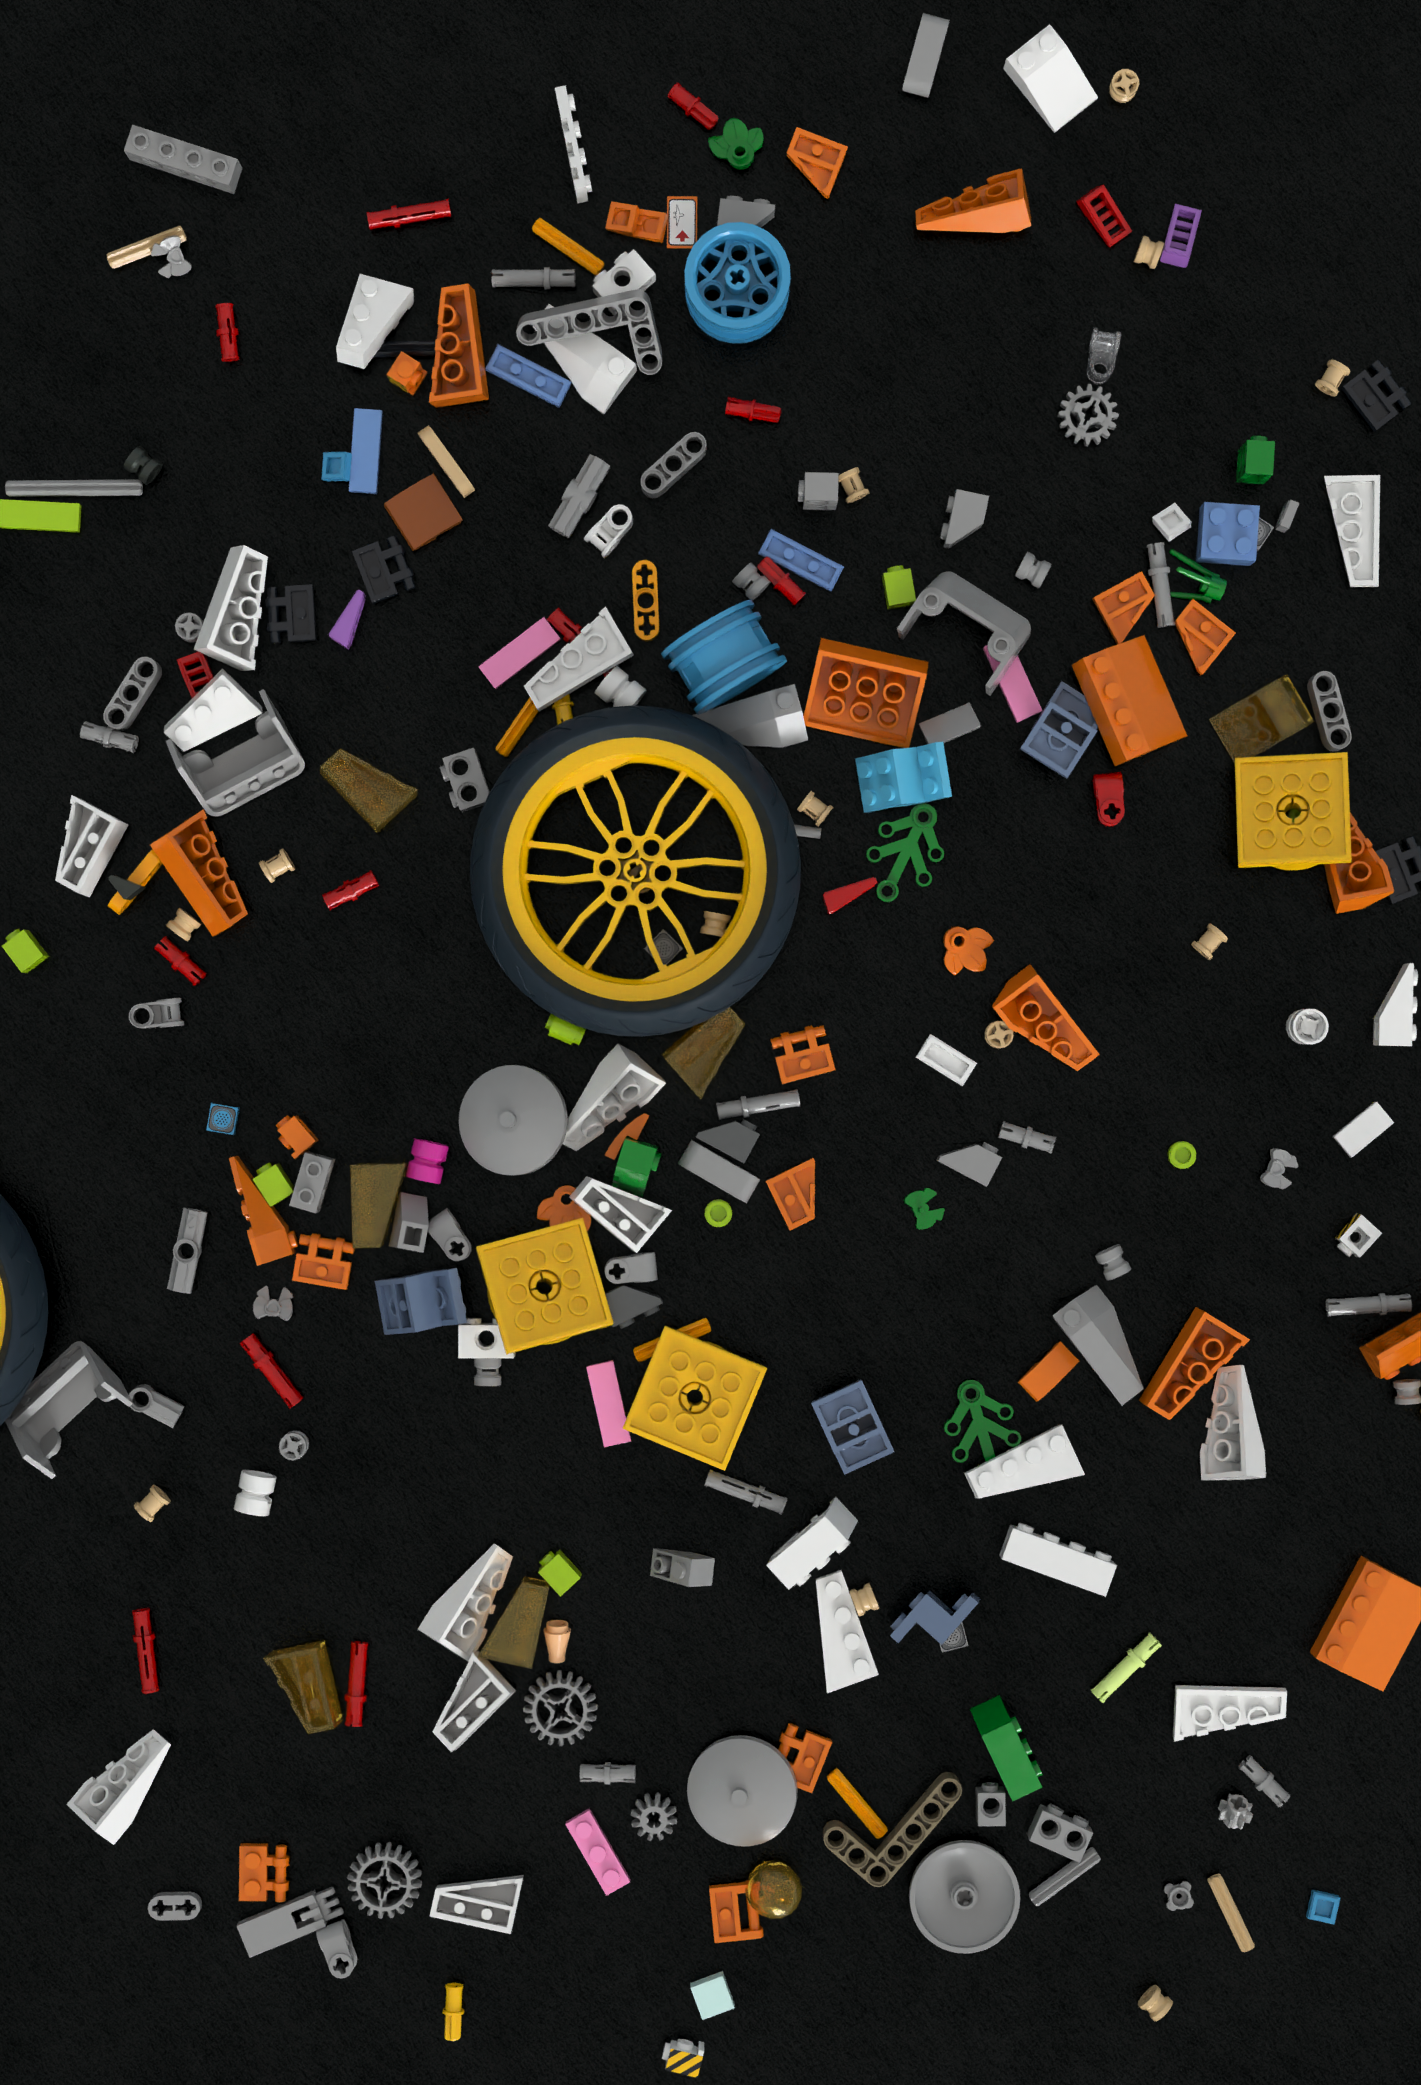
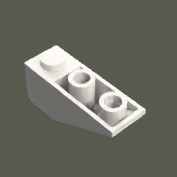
M1414 963L1403 964L1374 1017L1373 1045L1412 1046V1041L1416 1040L1417 1028L1413 1024V1013L1417 1011V998L1413 997V986L1417 985L1418 971L1414 969Z

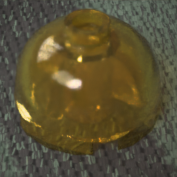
M766 1861L758 1865L750 1873L748 1878L750 1881L748 1889L745 1890V1895L749 1905L758 1914L770 1919H781L790 1915L798 1907L802 1897V1885L798 1875L787 1864Z

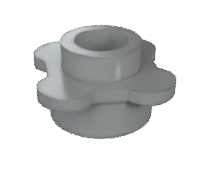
M1182 1881L1181 1884L1177 1885L1168 1883L1164 1887V1892L1168 1897L1166 1905L1169 1910L1189 1909L1193 1906L1194 1901L1191 1898V1885L1189 1882ZM1181 1894V1898H1177L1176 1895Z

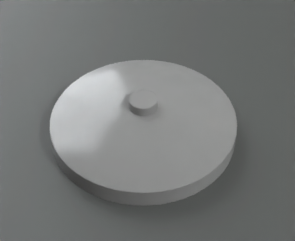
M505 1065L484 1073L469 1087L460 1107L459 1130L465 1148L481 1166L502 1175H524L542 1168L558 1153L567 1132V1108L558 1087L543 1073L525 1066Z
M730 1736L709 1745L696 1759L687 1783L688 1802L696 1821L715 1839L734 1846L759 1845L777 1836L790 1821L797 1802V1781L786 1757L770 1743L751 1736Z
M957 1840L936 1847L920 1861L911 1879L909 1903L916 1925L929 1941L944 1950L967 1954L986 1950L997 1944L1007 1935L1019 1912L1020 1890L1012 1867L998 1851L980 1842Z

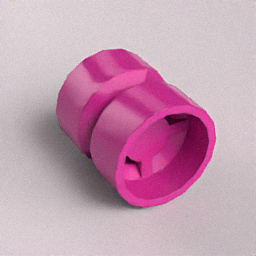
M414 1138L411 1151L414 1160L409 1161L406 1177L441 1184L444 1169L440 1164L446 1161L449 1146Z

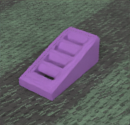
M1175 204L1160 258L1161 262L1183 268L1187 267L1202 210ZM1177 217L1193 220V223L1177 220ZM1174 228L1190 231V234L1174 230ZM1172 239H1176V240H1179V241L1187 242V245H1186V244H1182V243H1178V242H1174V241H1171V240H1172Z
M361 590L355 592L329 632V637L348 650L352 645L366 600V595Z

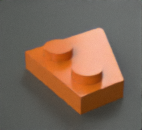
M1141 571L1092 599L1116 644L1124 641L1155 594Z

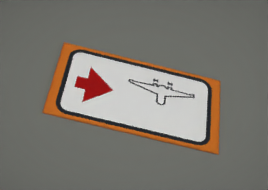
M667 196V215L669 216L667 221V248L692 249L693 245L697 242V196Z

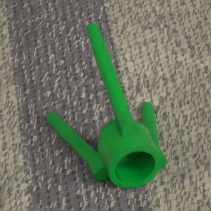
M1170 549V554L1205 575L1203 577L1182 567H1177V572L1201 582L1199 591L1203 592V594L1170 592L1171 597L1201 600L1209 604L1212 599L1220 601L1225 592L1227 580L1219 578V574L1209 571L1182 553Z

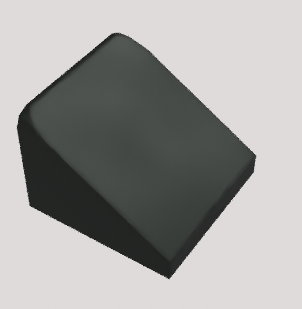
M111 875L108 877V880L125 900H132L146 888L118 876Z

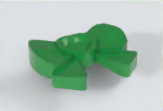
M925 1188L924 1191L911 1192L904 1198V1202L912 1208V1212L916 1217L915 1226L919 1230L927 1229L933 1226L936 1220L941 1221L943 1218L944 1208L929 1211V1206L925 1204L937 1194L936 1191L930 1188Z

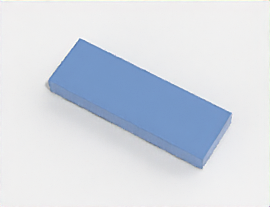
M499 344L485 368L486 371L560 408L572 384L571 381Z
M354 408L349 492L377 494L382 410Z
M772 529L758 553L763 558L770 557L777 565L829 592H832L844 569V566Z

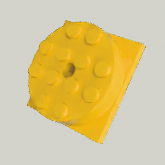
M1348 752L1235 758L1238 868L1272 866L1282 870H1303L1318 864L1352 863ZM1290 809H1297L1301 813L1297 818H1294V822H1292V818L1286 816V812Z
M583 1218L476 1247L487 1286L489 1305L496 1318L506 1355L539 1345L558 1343L572 1336L614 1324ZM546 1282L549 1284L551 1292L547 1296L546 1294L539 1293L536 1289L537 1283Z
M665 1325L622 1429L725 1471L767 1367L733 1354L717 1344L699 1340ZM699 1389L703 1394L702 1400L698 1403L690 1402L687 1394L691 1390Z

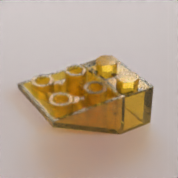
M1287 674L1209 719L1234 764L1235 758L1254 757L1314 722Z

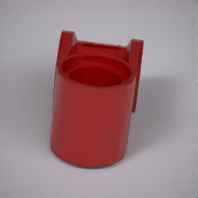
M1122 773L1093 775V789L1098 819L1105 826H1115L1122 820L1125 812ZM1109 806H1112L1113 811L1118 812L1113 819H1110L1109 815L1104 814Z

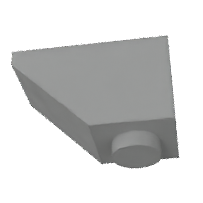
M984 1142L982 1147L973 1144L938 1155L936 1160L987 1187L1002 1157L997 1155L999 1149Z

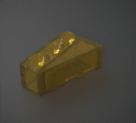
M341 748L320 766V774L377 833L415 799L418 794V789L400 782L388 773L385 774Z
M729 1007L705 1022L694 1025L661 1055L694 1093L702 1099L706 1088L712 1078L715 1077L719 1066L726 1054L729 1053L745 1023Z
M409 1162L350 1165L353 1248H380L384 1245Z
M523 1577L478 1655L479 1658L532 1669L550 1588L546 1581Z
M325 1640L274 1650L263 1658L267 1666L270 1665L278 1678L277 1683L280 1688L285 1690L292 1702L290 1704L308 1734L335 1729L343 1721Z

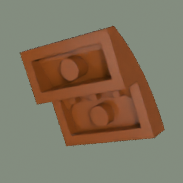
M434 473L384 503V507L412 551L435 540L438 535L459 525L463 520Z

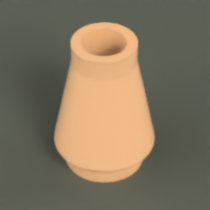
M550 1620L546 1623V1628L543 1630L549 1661L552 1663H562L565 1661L571 1629L568 1627L567 1621Z

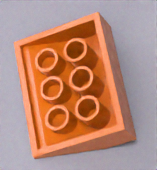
M1145 635L1106 648L1072 664V668L1114 766L1187 737Z
M821 638L803 716L805 726L901 748H909L929 662Z
M1421 1312L1359 1347L1376 1377L1388 1380L1398 1375L1401 1367L1407 1364L1413 1366L1421 1362Z
M1360 1556L1310 1653L1316 1659L1340 1672L1384 1691L1421 1622V1587Z

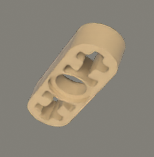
M428 425L419 431V437L463 498L474 492L473 485L431 427Z

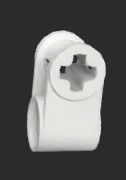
M618 504L613 506L590 529L584 540L586 542L590 541L602 552L601 555L604 558L607 557L632 527L633 516L631 511L624 505ZM624 512L628 515V520L624 525L613 523V517L616 513ZM597 536H600L601 538H603L607 543H604V542H603L599 537H597Z

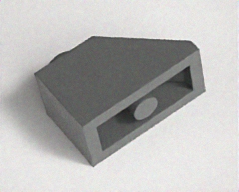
M743 1119L741 1123L732 1121L699 1131L696 1138L745 1163L760 1134L755 1131L756 1125Z

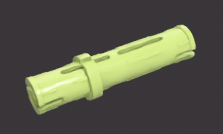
M1149 1632L1134 1649L1130 1648L1127 1651L1128 1655L1091 1689L1092 1693L1104 1703L1139 1667L1143 1668L1146 1665L1145 1661L1162 1644Z

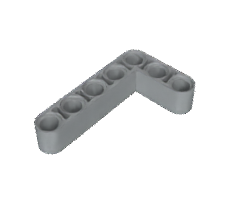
M631 290L531 312L523 315L518 321L517 338L522 344L527 346L628 324L639 370L644 374L653 375L662 366V349L650 298L642 290ZM633 301H641L645 307L642 310H634L630 304ZM606 307H613L618 313L614 316H607L603 310ZM579 313H586L591 319L587 322H580L576 316ZM559 319L564 325L560 328H554L549 324V321ZM533 325L537 331L533 334H527L523 331L522 327ZM645 327L651 331V334L647 337H641L636 331L639 328ZM647 354H652L657 357V360L654 363H647L643 360V357Z

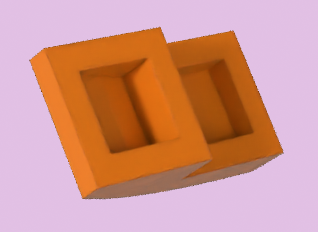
M611 202L605 229L634 238L663 243L669 216L664 212L640 209L637 205Z
M643 1113L630 1122L614 1139L605 1156L615 1160L627 1136L637 1140L650 1115Z
M1060 1341L1039 1362L1035 1363L1018 1383L1038 1402L1074 1368L1079 1360Z

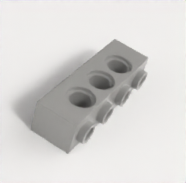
M135 125L131 127L124 148L125 154L131 161L232 194L235 193L242 171V166L236 158Z

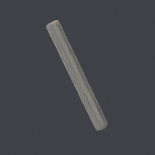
M139 479L6 481L5 491L9 497L142 495L143 484Z

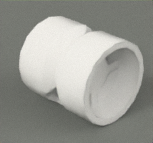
M615 666L600 683L595 694L606 703L612 701L613 707L636 706L647 690L636 681L629 682V675L618 666Z
M1316 1009L1294 1011L1286 1022L1288 1036L1298 1044L1319 1043L1328 1033L1329 1024L1327 1018Z
M242 1470L238 1485L242 1492L236 1495L234 1510L249 1515L268 1516L272 1503L269 1494L274 1492L277 1477L266 1472Z

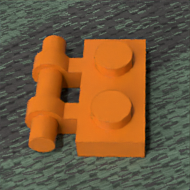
M810 1025L804 1027L802 1031L791 1034L787 1031L780 1033L781 1036L770 1039L773 1049L784 1047L786 1055L775 1057L782 1084L835 1070L829 1044L818 1046L816 1038L826 1036L824 1025L814 1028ZM808 1041L809 1049L798 1052L793 1051L792 1044Z
M312 1233L311 1236L301 1234L299 1245L309 1246L308 1254H296L292 1281L347 1290L352 1262L341 1259L343 1252L354 1254L355 1243L345 1242L344 1238L338 1237L336 1240L322 1238L320 1234ZM318 1249L332 1250V1258L317 1256Z
M788 1723L786 1731L782 1732L779 1741L781 1744L778 1750L787 1758L791 1747L798 1749L794 1762H788L794 1771L797 1788L812 1793L831 1747L832 1740L806 1730L801 1740L795 1737L799 1727Z
M240 1844L239 1901H267L268 1890L275 1891V1902L286 1901V1891L289 1890V1881L286 1880V1867L289 1866L286 1845H276V1855H268V1844ZM268 1866L275 1867V1879H268Z

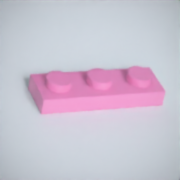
M590 1808L566 1821V1827L606 1896L630 1883V1877Z

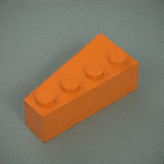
M469 283L441 288L437 323L438 334L435 340L436 353L434 367L432 368L431 379L433 380L429 403L438 408L489 400L475 290Z
M203 809L150 844V846L211 935L215 936L231 927L248 913L235 882L229 879L226 871L228 865L225 858H221L215 846V842H217L213 831L210 832L205 822L207 816Z
M1195 1307L1139 1401L1168 1420H1171L1195 1396V1392L1204 1383L1207 1384L1214 1377L1213 1374L1223 1364H1227L1234 1357L1233 1354L1250 1339L1205 1311Z

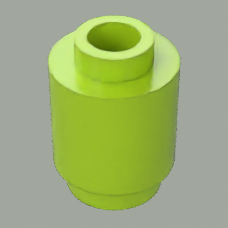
M550 1014L545 1026L549 1030L548 1036L570 1045L573 1043L580 1045L586 1031L585 1028L571 1024L553 1014Z

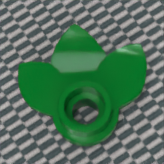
M730 118L725 123L722 136H713L708 139L712 153L719 159L728 160L729 164L738 170L746 169L751 165L754 160V153L762 147L764 141L761 128H753L748 131L746 125L737 118ZM738 153H745V154L742 155V156H737V155H736V154H738Z

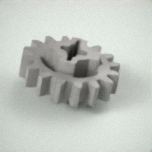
M1088 384L1086 391L1077 386L1076 395L1069 391L1066 395L1069 402L1062 400L1060 404L1065 410L1058 413L1059 418H1064L1059 427H1067L1068 431L1065 437L1074 435L1075 444L1080 439H1083L1084 445L1088 446L1090 440L1093 439L1094 443L1098 445L1101 442L1100 436L1105 439L1110 436L1107 429L1114 430L1116 428V424L1111 420L1119 417L1118 413L1112 412L1116 408L1117 403H1109L1108 400L1111 397V393L1103 396L1101 394V386L1096 391H1092L1091 384ZM1090 398L1088 402L1082 404L1079 402L1075 403L1080 399ZM1099 403L1104 407L1106 414L1101 412ZM1092 405L1093 408L1091 410V418L1089 421L1086 422L1085 425H1083L1085 421L1084 413H1086V411L1089 410V408ZM1070 416L1075 418L1078 425L1077 428L1073 425ZM1092 427L1099 429L1096 432L1086 433L1087 429Z

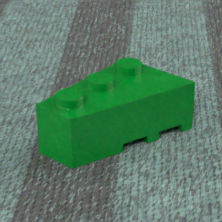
M626 1137L617 1162L612 1186L643 1198L650 1171H656L662 1153L657 1152L658 1146Z
M1000 1695L971 1708L970 1711L1012 1802L1042 1788L1038 1777L1043 1774L1036 1760L1030 1762L1028 1755L1032 1754L1029 1744L1026 1738L1020 1740L1018 1733L1022 1732L1021 1727L1015 1716L1009 1717Z

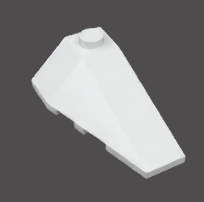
M617 1044L599 1063L569 1115L563 1145L575 1151L579 1150L604 1133V1127L616 1119L619 1122L625 1119L626 1112L637 1105L641 1108L647 1104L666 1084L665 1080L636 1053Z
M1244 1365L1220 1367L1217 1370L1211 1398L1214 1404L1211 1418H1207L1205 1426L1208 1428L1206 1442L1202 1443L1200 1450L1201 1480L1266 1478L1265 1450Z
M153 1729L128 1748L126 1755L116 1763L112 1761L106 1765V1771L96 1779L91 1777L84 1782L66 1805L97 1834L114 1845L133 1822L171 1744Z

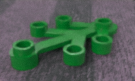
M926 803L918 804L911 810L910 816L894 822L885 821L879 825L878 833L882 838H890L894 832L912 827L907 838L881 847L872 846L866 852V858L871 863H877L883 857L900 852L887 880L880 882L876 888L877 897L881 901L891 902L898 896L899 889L897 883L910 857L916 871L915 881L917 885L927 887L931 884L932 875L926 869L917 843L923 832L929 847L927 852L928 859L935 863L943 859L944 850L939 846L933 829L937 821V813L931 805ZM925 812L928 815L927 822L919 821V813ZM889 825L892 829L891 834L884 835L881 831L882 826ZM873 849L877 850L880 854L876 860L871 859L869 856L870 851ZM933 849H938L941 852L939 859L931 857ZM924 873L928 875V883H920V874ZM889 886L892 889L891 896H884L882 888Z
M966 1380L962 1382L957 1390V1397L960 1403L952 1418L944 1423V1430L949 1436L958 1435L961 1430L960 1423L969 1408L973 1419L960 1444L952 1449L953 1459L959 1463L966 1461L969 1456L968 1451L977 1435L985 1462L996 1457L988 1431L1005 1440L1007 1445L1011 1447L1018 1446L1021 1442L1020 1433L1014 1429L1008 1430L984 1417L981 1406L996 1412L997 1416L1005 1421L1012 1418L1013 1408L1007 1403H999L986 1396L983 1386L978 1381ZM970 1388L976 1391L973 1398L966 1397V1391ZM1003 1407L1010 1409V1413L1006 1417L1000 1415V1410ZM956 1423L957 1430L949 1432L947 1430L948 1424ZM1011 1433H1015L1018 1436L1017 1441L1014 1443L1008 1441V1436ZM958 1449L965 1451L963 1458L955 1457V1452Z

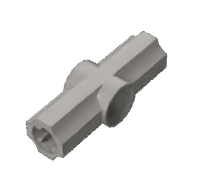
M591 454L588 456L576 479H572L561 499L562 503L548 525L551 529L564 537L570 538L583 514H586L591 508L597 496L596 491L609 472L610 465Z
M183 1208L177 1242L173 1248L174 1257L167 1289L180 1293H192L197 1263L202 1253L201 1244L208 1212L193 1208ZM184 1243L190 1244L194 1249V1254L191 1258L185 1257L181 1252V1247Z

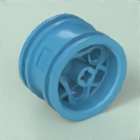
M732 222L712 228L703 234L693 245L687 257L684 271L685 297L689 313L697 326L707 335L719 341L733 344L748 343L760 339L769 333L779 323L786 310L791 280L790 264L786 252L779 241L768 231L754 224ZM741 250L746 253L747 257L743 261H736L731 256L733 252ZM709 260L718 263L711 273L704 268ZM768 264L773 272L765 277L759 268L760 265ZM698 277L702 279V281H700L699 283H697ZM775 282H777V289L772 286ZM709 290H715L720 294V297L716 301H709L705 298V294ZM762 293L768 298V301L765 304L759 305L752 298L756 294ZM727 312L743 313V317H729Z
M752 600L743 601L711 617L678 638L661 653L664 660L671 659L672 662L668 667L671 672L678 671L689 689L690 694L687 696L689 702L696 701L697 706L694 708V711L697 715L705 713L748 690L787 662L784 655H777V652L780 650L777 643H770L758 623L762 618L760 613H753L751 611L755 606Z

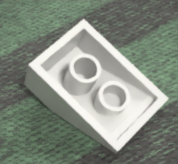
M1050 24L1005 61L1003 68L1054 133L1098 99L1069 48Z

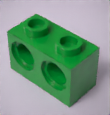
M1252 436L1250 440H1246L1238 449L1236 483L1264 484L1273 475L1275 441H1267L1265 436Z

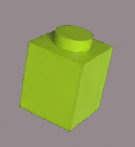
M903 565L887 568V573L882 575L887 609L913 605L916 601L911 568L904 569Z
M16 929L5 938L7 942L2 945V948L21 973H28L49 957L29 930L23 929L20 931Z
M269 1162L256 1170L258 1176L252 1180L270 1207L293 1194L294 1185L280 1163L272 1166Z
M560 1549L555 1554L550 1551L539 1562L542 1566L539 1568L538 1573L560 1597L581 1578L582 1573Z

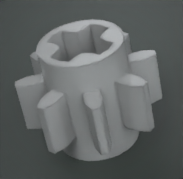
M1229 1794L1227 1801H1220L1218 1807L1221 1811L1219 1820H1223L1228 1828H1239L1241 1830L1244 1823L1250 1824L1253 1816L1250 1812L1252 1803H1248L1243 1795Z

